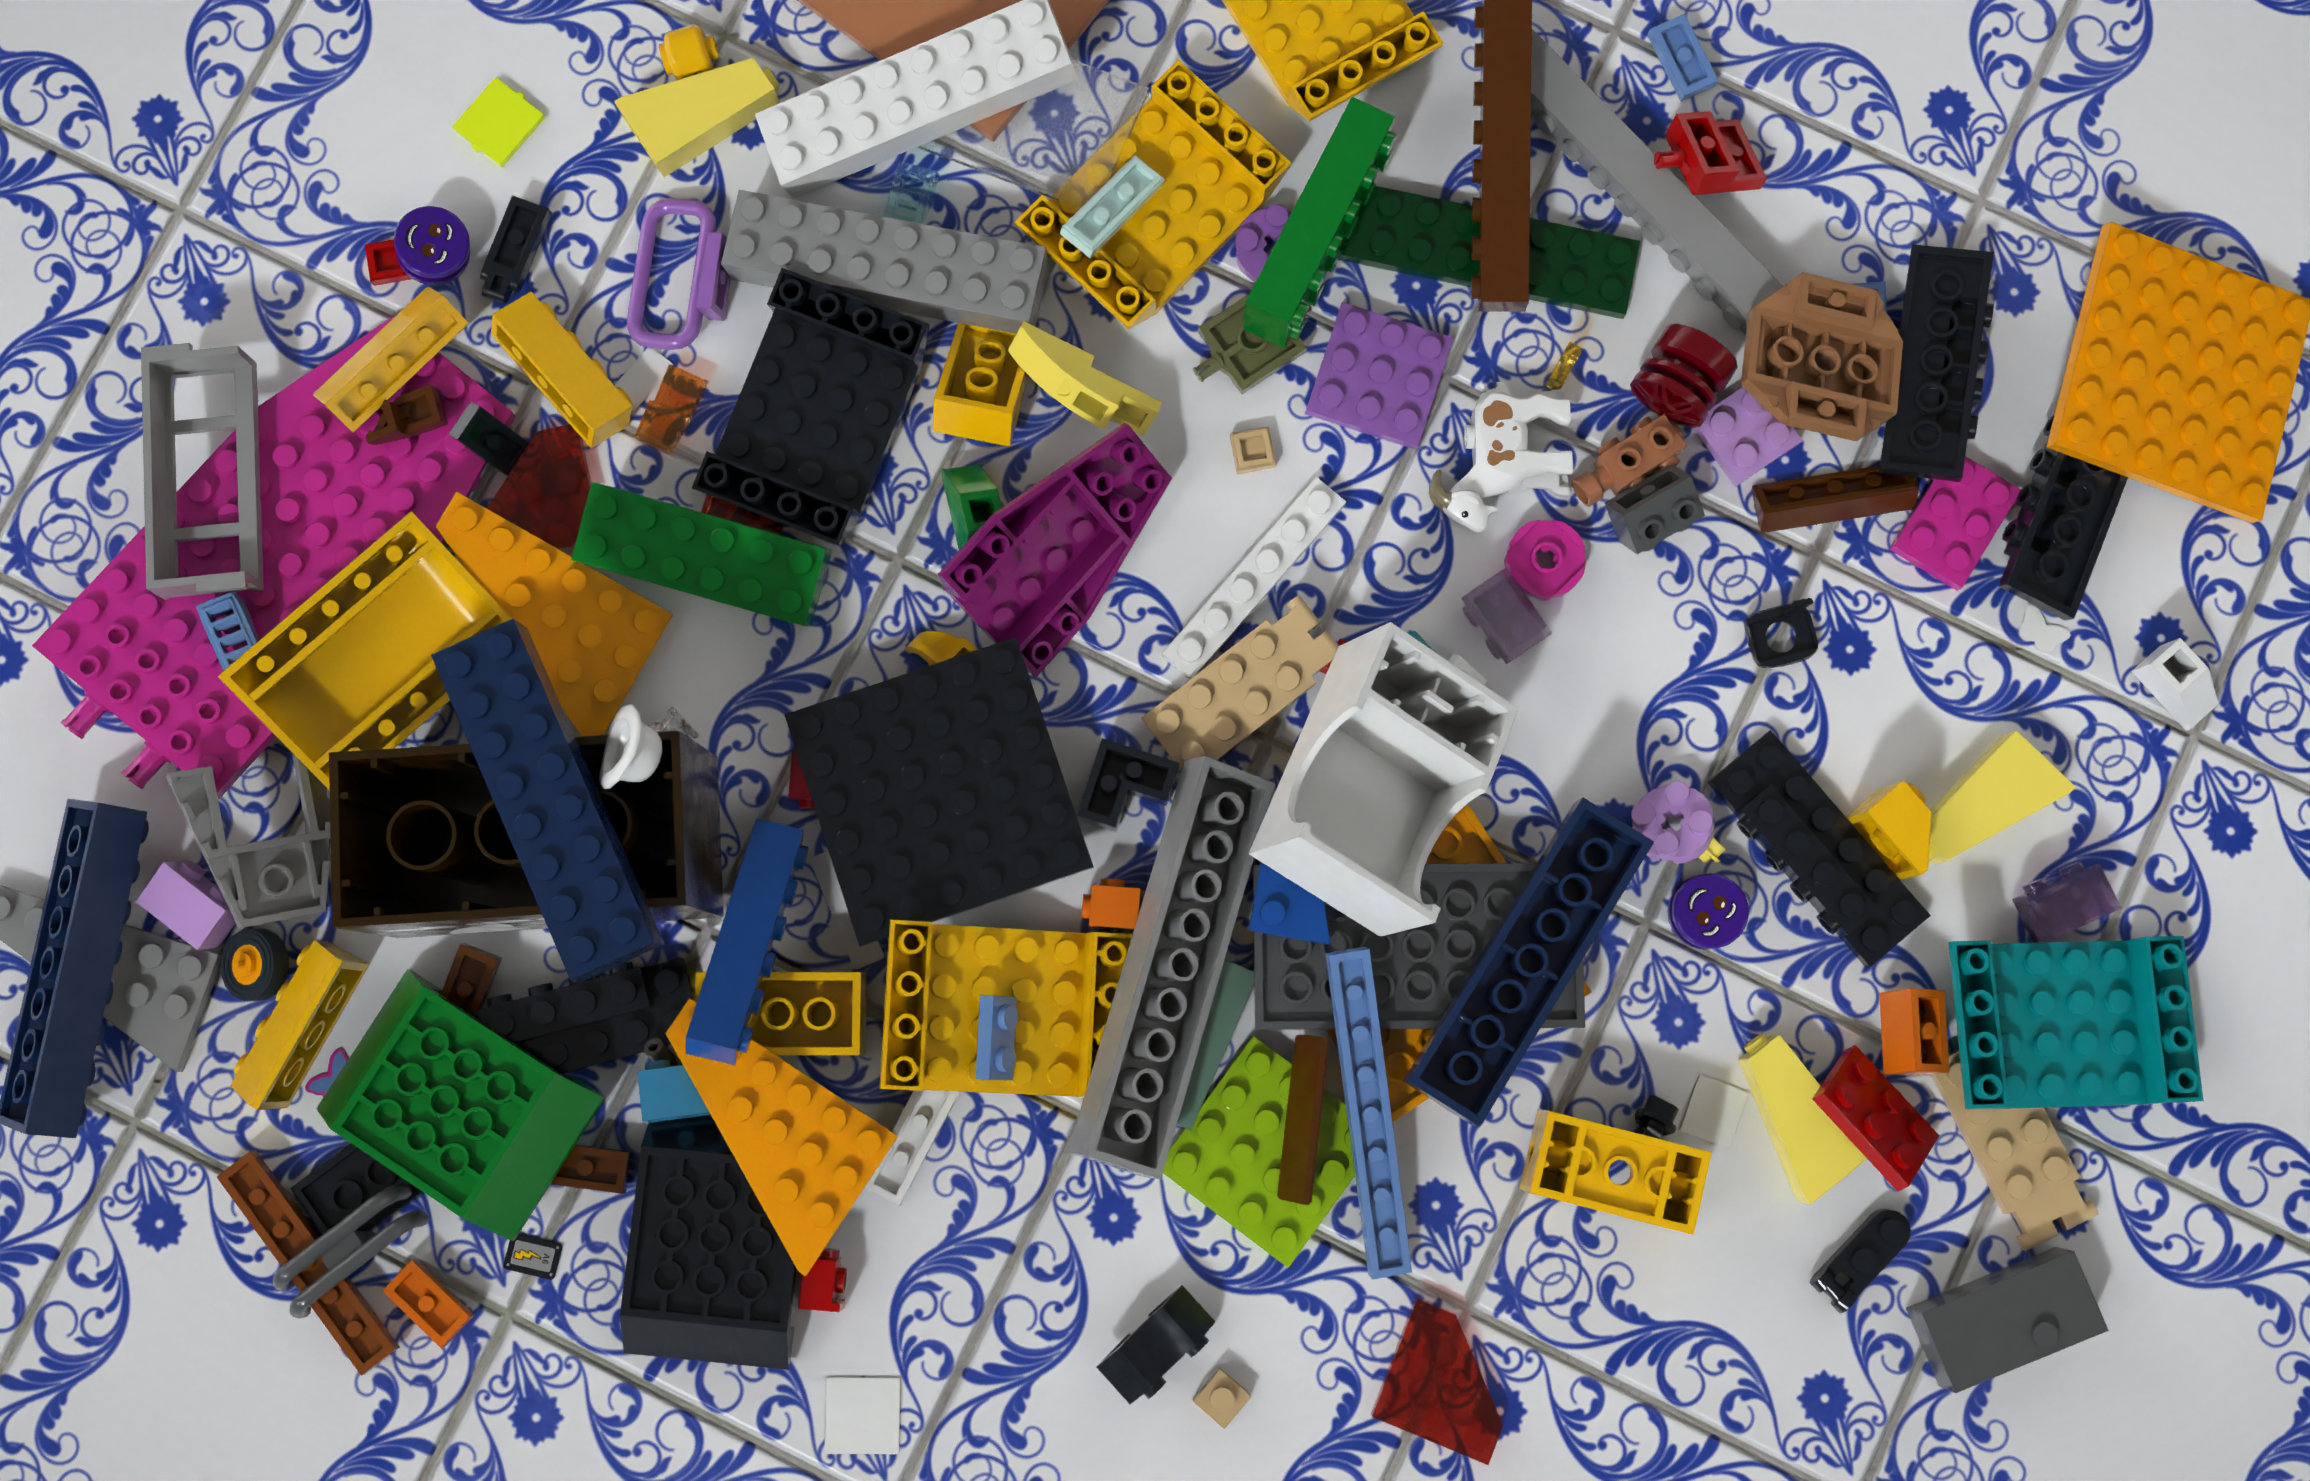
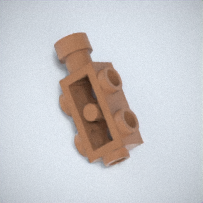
M1665 414L1654 421L1650 417H1646L1629 430L1632 435L1620 442L1617 437L1608 441L1597 450L1600 456L1593 464L1596 470L1592 473L1584 472L1572 480L1573 490L1579 500L1585 506L1590 507L1604 497L1603 493L1609 489L1616 496L1645 480V477L1653 471L1657 470L1659 472L1671 464L1674 466L1678 465L1681 461L1677 456L1687 446L1680 427L1675 422H1670ZM1654 435L1658 437L1663 444L1662 446L1655 443ZM1621 456H1629L1628 460L1632 466L1624 465L1621 461Z

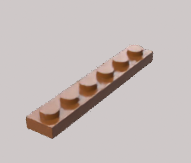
M256 1150L249 1151L217 1176V1179L281 1266L319 1238L316 1231ZM320 1257L293 1278L292 1281L298 1290L302 1292L329 1271V1269ZM349 1277L345 1278L311 1305V1308L361 1376L367 1374L400 1348Z

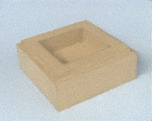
M1269 427L1230 433L1237 474L1276 468Z

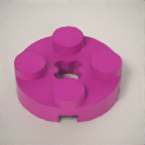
M1536 520L1525 524L1515 533L1509 542L1504 564L1510 580L1521 592L1538 600L1547 601L1551 598L1565 595L1580 581L1585 571L1586 559L1584 553L1586 551L1582 538L1568 524L1557 520L1552 522ZM1539 550L1544 554L1549 550L1553 552L1555 556L1552 559V563L1555 567L1551 569L1547 566L1541 568L1537 564L1539 558L1536 552Z

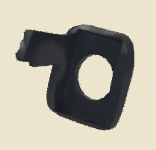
M1812 598L1794 600L1791 604L1779 605L1758 611L1746 618L1744 622L1745 634L1750 652L1757 666L1761 668H1775L1792 665L1811 658L1817 652L1818 640L1811 615L1806 607L1814 603ZM1783 622L1793 628L1796 634V641L1791 650L1777 652L1768 646L1765 634L1771 624Z

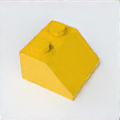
M1904 780L1878 789L1846 816L1900 880L1923 875L1928 870L1931 811L1924 804L1926 802L1925 796L1916 786L1911 783L1907 784Z

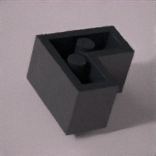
M1102 738L1077 813L1078 820L1117 832L1128 795L1167 807L1179 770V763Z

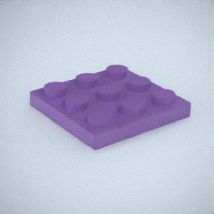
M1342 302L1305 414L1417 450L1453 337Z

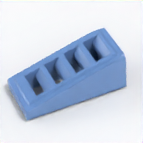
M236 592L227 593L196 606L203 627L223 671L259 641L245 600ZM234 612V614L229 615V616H227V617H224V618H222V619H219V620L216 619V618H219V617H221V616H224V615H227V614H229V613ZM237 625L241 627V630L225 636L221 633V631ZM245 640L248 643L247 646L229 652L227 647Z

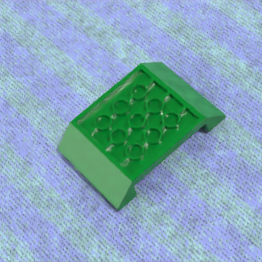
M407 969L316 1109L332 1131L462 1219L511 1241H515L606 1097L574 1076L559 1073L440 995L442 991L440 988L414 971Z

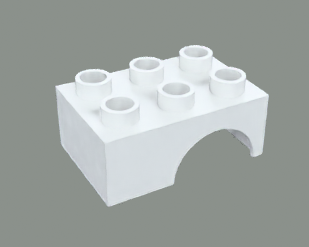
M1392 622L1338 646L1249 851V855L1380 937L1435 923L1441 908L1435 904H1424L1420 894L1421 877L1427 858L1438 837L1451 819L1467 803L1487 792L1519 709Z

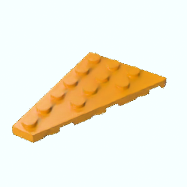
M456 491L436 525L437 530L462 566L511 618L527 627L560 705L582 737L604 735L673 614L593 568L571 560L572 557Z
M689 998L665 1034L798 1272L807 1276L897 1140L898 1135L753 1039H751L747 1053L739 1052L735 1066L686 1054V1035L697 1002Z

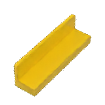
M426 287L316 390L313 396L324 404L349 430L355 432L381 407L384 399L388 400L469 323L441 293Z

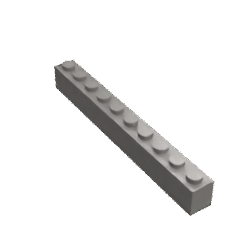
M1532 29L1531 114L1534 116L1538 128L1547 135L1551 134L1561 144V149L1565 156L1573 162H1578L1588 172V177L1594 186L1598 189L1606 190L1614 199L1617 209L1624 216L1632 217L1638 223L1644 237L1653 245L1658 244L1668 254L1671 265L1677 271L1685 272L1695 282V287L1699 294L1708 301L1712 300L1723 311L1722 315L1730 326L1740 329L1746 334L1748 312L1762 300L1782 288L1783 285L1695 195H1692L1691 191L1669 168H1656V165H1654L1655 154Z

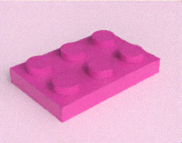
M1965 456L1961 482L1932 479L1889 550L1958 591L1963 588L2017 499L2021 489Z

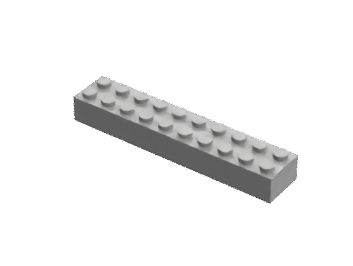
M1208 756L1184 761L1068 1153L1138 1176L1161 1180L1254 857L1249 855V851L1269 808L1275 783Z

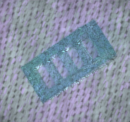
M898 160L883 217L924 224L940 174L934 170ZM907 177L923 181V188L905 184ZM902 192L920 196L919 203L901 199ZM902 207L916 211L915 218L912 219L896 214L897 208Z

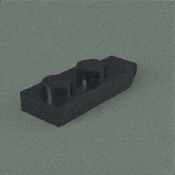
M512 195L480 273V279L485 281L482 288L483 297L506 304L512 291L520 292L551 218L552 212L549 208Z

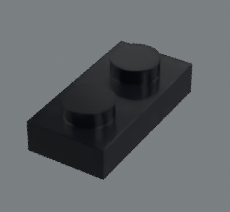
M473 402L469 403L448 434L508 477H511L532 446L481 406Z

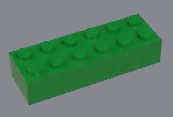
M1351 97L1245 301L1243 330L1283 349L1286 348L1290 338L1295 340L1299 338L1307 321L1305 316L1309 308L1308 304L1316 305L1324 288L1322 283L1327 271L1333 272L1342 252L1340 248L1344 238L1349 239L1359 220L1357 215L1361 205L1368 204L1376 187L1374 182L1378 172H1384L1393 154L1392 146L1397 137V134L1392 132L1395 116Z
M592 482L571 560L801 626H812L832 549Z

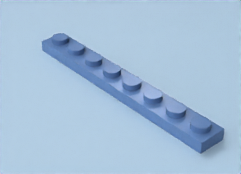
M1365 946L1325 953L1368 1275L1374 1280L1411 1273L1412 1266L1370 949Z

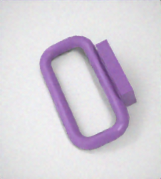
M662 199L652 204L644 214L627 315V330L631 338L640 346L651 349H683L692 344L699 335L703 315L709 320H725L731 278L721 265L727 237L723 233L716 232V218L711 208L703 202L692 199ZM668 214L696 216L700 220V232L685 327L677 334L647 332L643 328V316L658 222L663 216Z

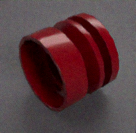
M1670 324L1666 326L1652 348L1653 358L1644 361L1640 367L1641 372H1638L1630 383L1631 391L1642 404L1657 415L1662 416L1665 414L1669 421H1673L1681 426L1690 428L1700 427L1709 415L1708 411L1717 402L1715 394L1721 393L1738 368L1737 361L1725 346L1708 334L1690 326Z

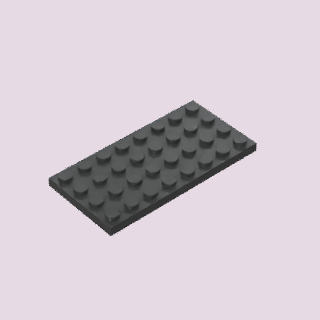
M1537 863L1425 864L1421 877L1420 894L1424 904H1435L1441 908L1436 922L1381 937L1324 902L1331 945L1254 932L1255 1030H1336L1325 953L1365 946L1370 949L1380 1029H1435ZM1253 865V902L1260 865ZM1583 959L1541 1028H1586Z

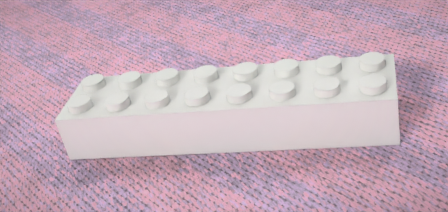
M1022 0L755 114L780 185L793 198H796L1076 81L1079 77L1049 0Z

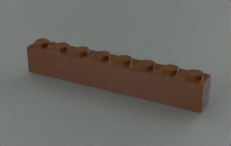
M1483 0L1482 5H1475L1474 29H1481V43H1475L1474 68H1481V82H1474L1473 106H1480V120H1474L1473 145H1480V159H1473L1472 183L1480 184L1479 197H1473L1472 222H1479V236H1472L1471 260H1479L1478 275L1471 276V299H1478V312H1525L1529 303L1532 0Z

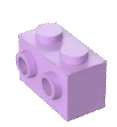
M192 861L163 862L135 902L196 950L219 948L236 922L218 885L213 884L204 877L205 871Z

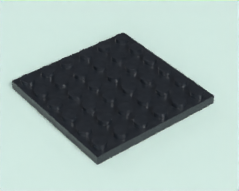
M1016 637L784 714L860 947L889 938L890 920L936 922L1094 868Z

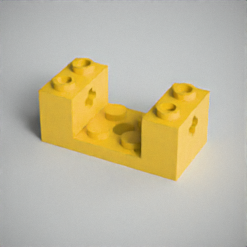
M1537 1109L1519 1189L1531 1194L1694 1235L1712 1152L1548 1110ZM1617 1160L1625 1161L1630 1168V1176L1623 1184H1614L1608 1175L1610 1165Z

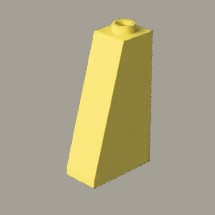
M750 58L626 95L614 102L663 177H666L756 120V113L779 104L780 101L775 90L780 85L768 67L761 69L755 59Z
M2017 730L2002 735L1930 809L1929 862L1931 861L1933 864L1952 859L2066 796L2076 786Z
M1761 1033L1744 1046L1747 1053L1739 1058L1738 1061L1795 1197L1799 1202L1812 1204L1866 1161L1867 1158L1812 1100L1821 1085L1781 1035H1768L1766 1037Z

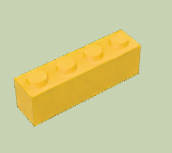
M529 292L492 314L491 335L591 449L629 426L632 402L628 394L622 388H616L607 378L600 362L596 359H590L583 351L576 335L570 330L566 331L556 320L554 311L546 302L541 303L532 292Z

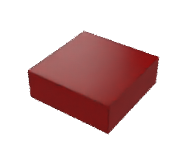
M394 239L365 244L370 282L374 286L412 279L402 270L397 261Z

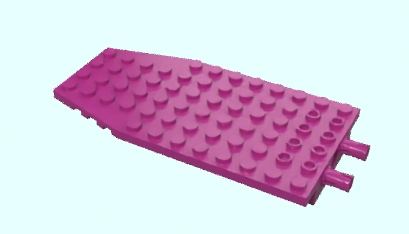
M394 316L258 406L264 592L252 590L233 592L244 598L259 640L411 511L446 546L444 538L436 528L437 523L456 491L469 498L471 492L476 491L482 480L480 476L487 465L486 461L448 434L470 402L481 406L509 428L516 417L508 407L438 352L387 401L393 403L395 398L431 384L439 390L448 425L409 438L371 445L367 443L366 435L369 430L374 431L384 411L379 408L355 432L349 430L313 394L385 327ZM236 429L176 492L177 528L239 522ZM145 526L32 646L85 690L84 694L86 697L60 722L64 727H68L70 732L83 739L85 734L106 712L110 714L112 712L146 740L144 742L146 747L121 772L124 777L130 778V782L143 789L146 783L166 762L170 764L172 762L182 771L212 766L217 796L220 799L276 736L218 677L223 672V669L196 609L197 605L230 592L172 597L169 600H164L147 590ZM239 536L178 542L179 578L240 572ZM234 612L229 613V614L224 615V616H221V617L216 618V619H217V620L222 619V618H224V617H227V616H229V615L234 614ZM237 625L221 631V633L225 636L241 630V627ZM245 640L227 647L229 652L247 646L248 643Z

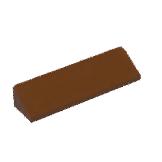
M1879 466L1753 485L1751 490L1759 528L1762 533L1911 510L1915 507L1919 487L1914 477L1878 473Z
M1299 1034L1296 1035L1294 1042L1277 1196L1281 1200L1304 1205L1312 1203L1330 1042L1328 1037Z

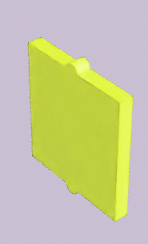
M495 77L452 128L472 144L475 152H483L500 167H503L546 117L525 100L526 98L522 92L516 93Z

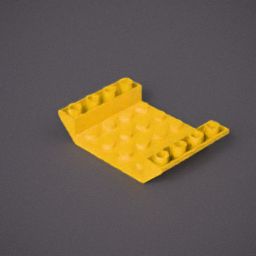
M1222 0L1286 104L1309 122L1441 48L1444 44L1424 11L1414 16L1405 0Z
M1178 59L1151 86V99L1050 200L1041 195L1015 221V225L1038 246L1046 247L1047 254L1129 330L1156 315L1238 232L1242 222L1249 215L1264 206L1292 163ZM1136 155L1165 179L1163 186L1090 259L1060 235L1062 226Z
M890 920L879 1089L1084 1097L1133 934L1076 933ZM980 995L1017 997L1018 1022L1015 1027L1014 1051L1016 1063L1013 1069V1080L976 1079Z

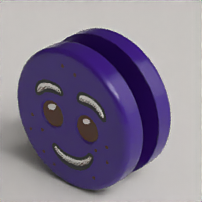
M424 206L408 212L397 224L394 233L396 258L402 270L409 277L427 285H443L457 279L465 271L470 260V239L465 225L454 213L441 207Z
M1705 873L1686 879L1675 888L1669 899L1667 913L1673 932L1682 942L1693 948L1709 950L1727 946L1742 934L1748 922L1749 907L1744 892L1734 881L1720 874Z

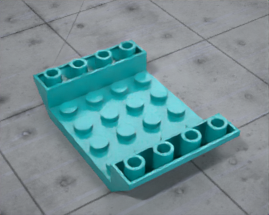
M2184 936L2142 937L2128 941L1991 944V940L1948 942L1965 1109L1998 1110L2204 1101Z

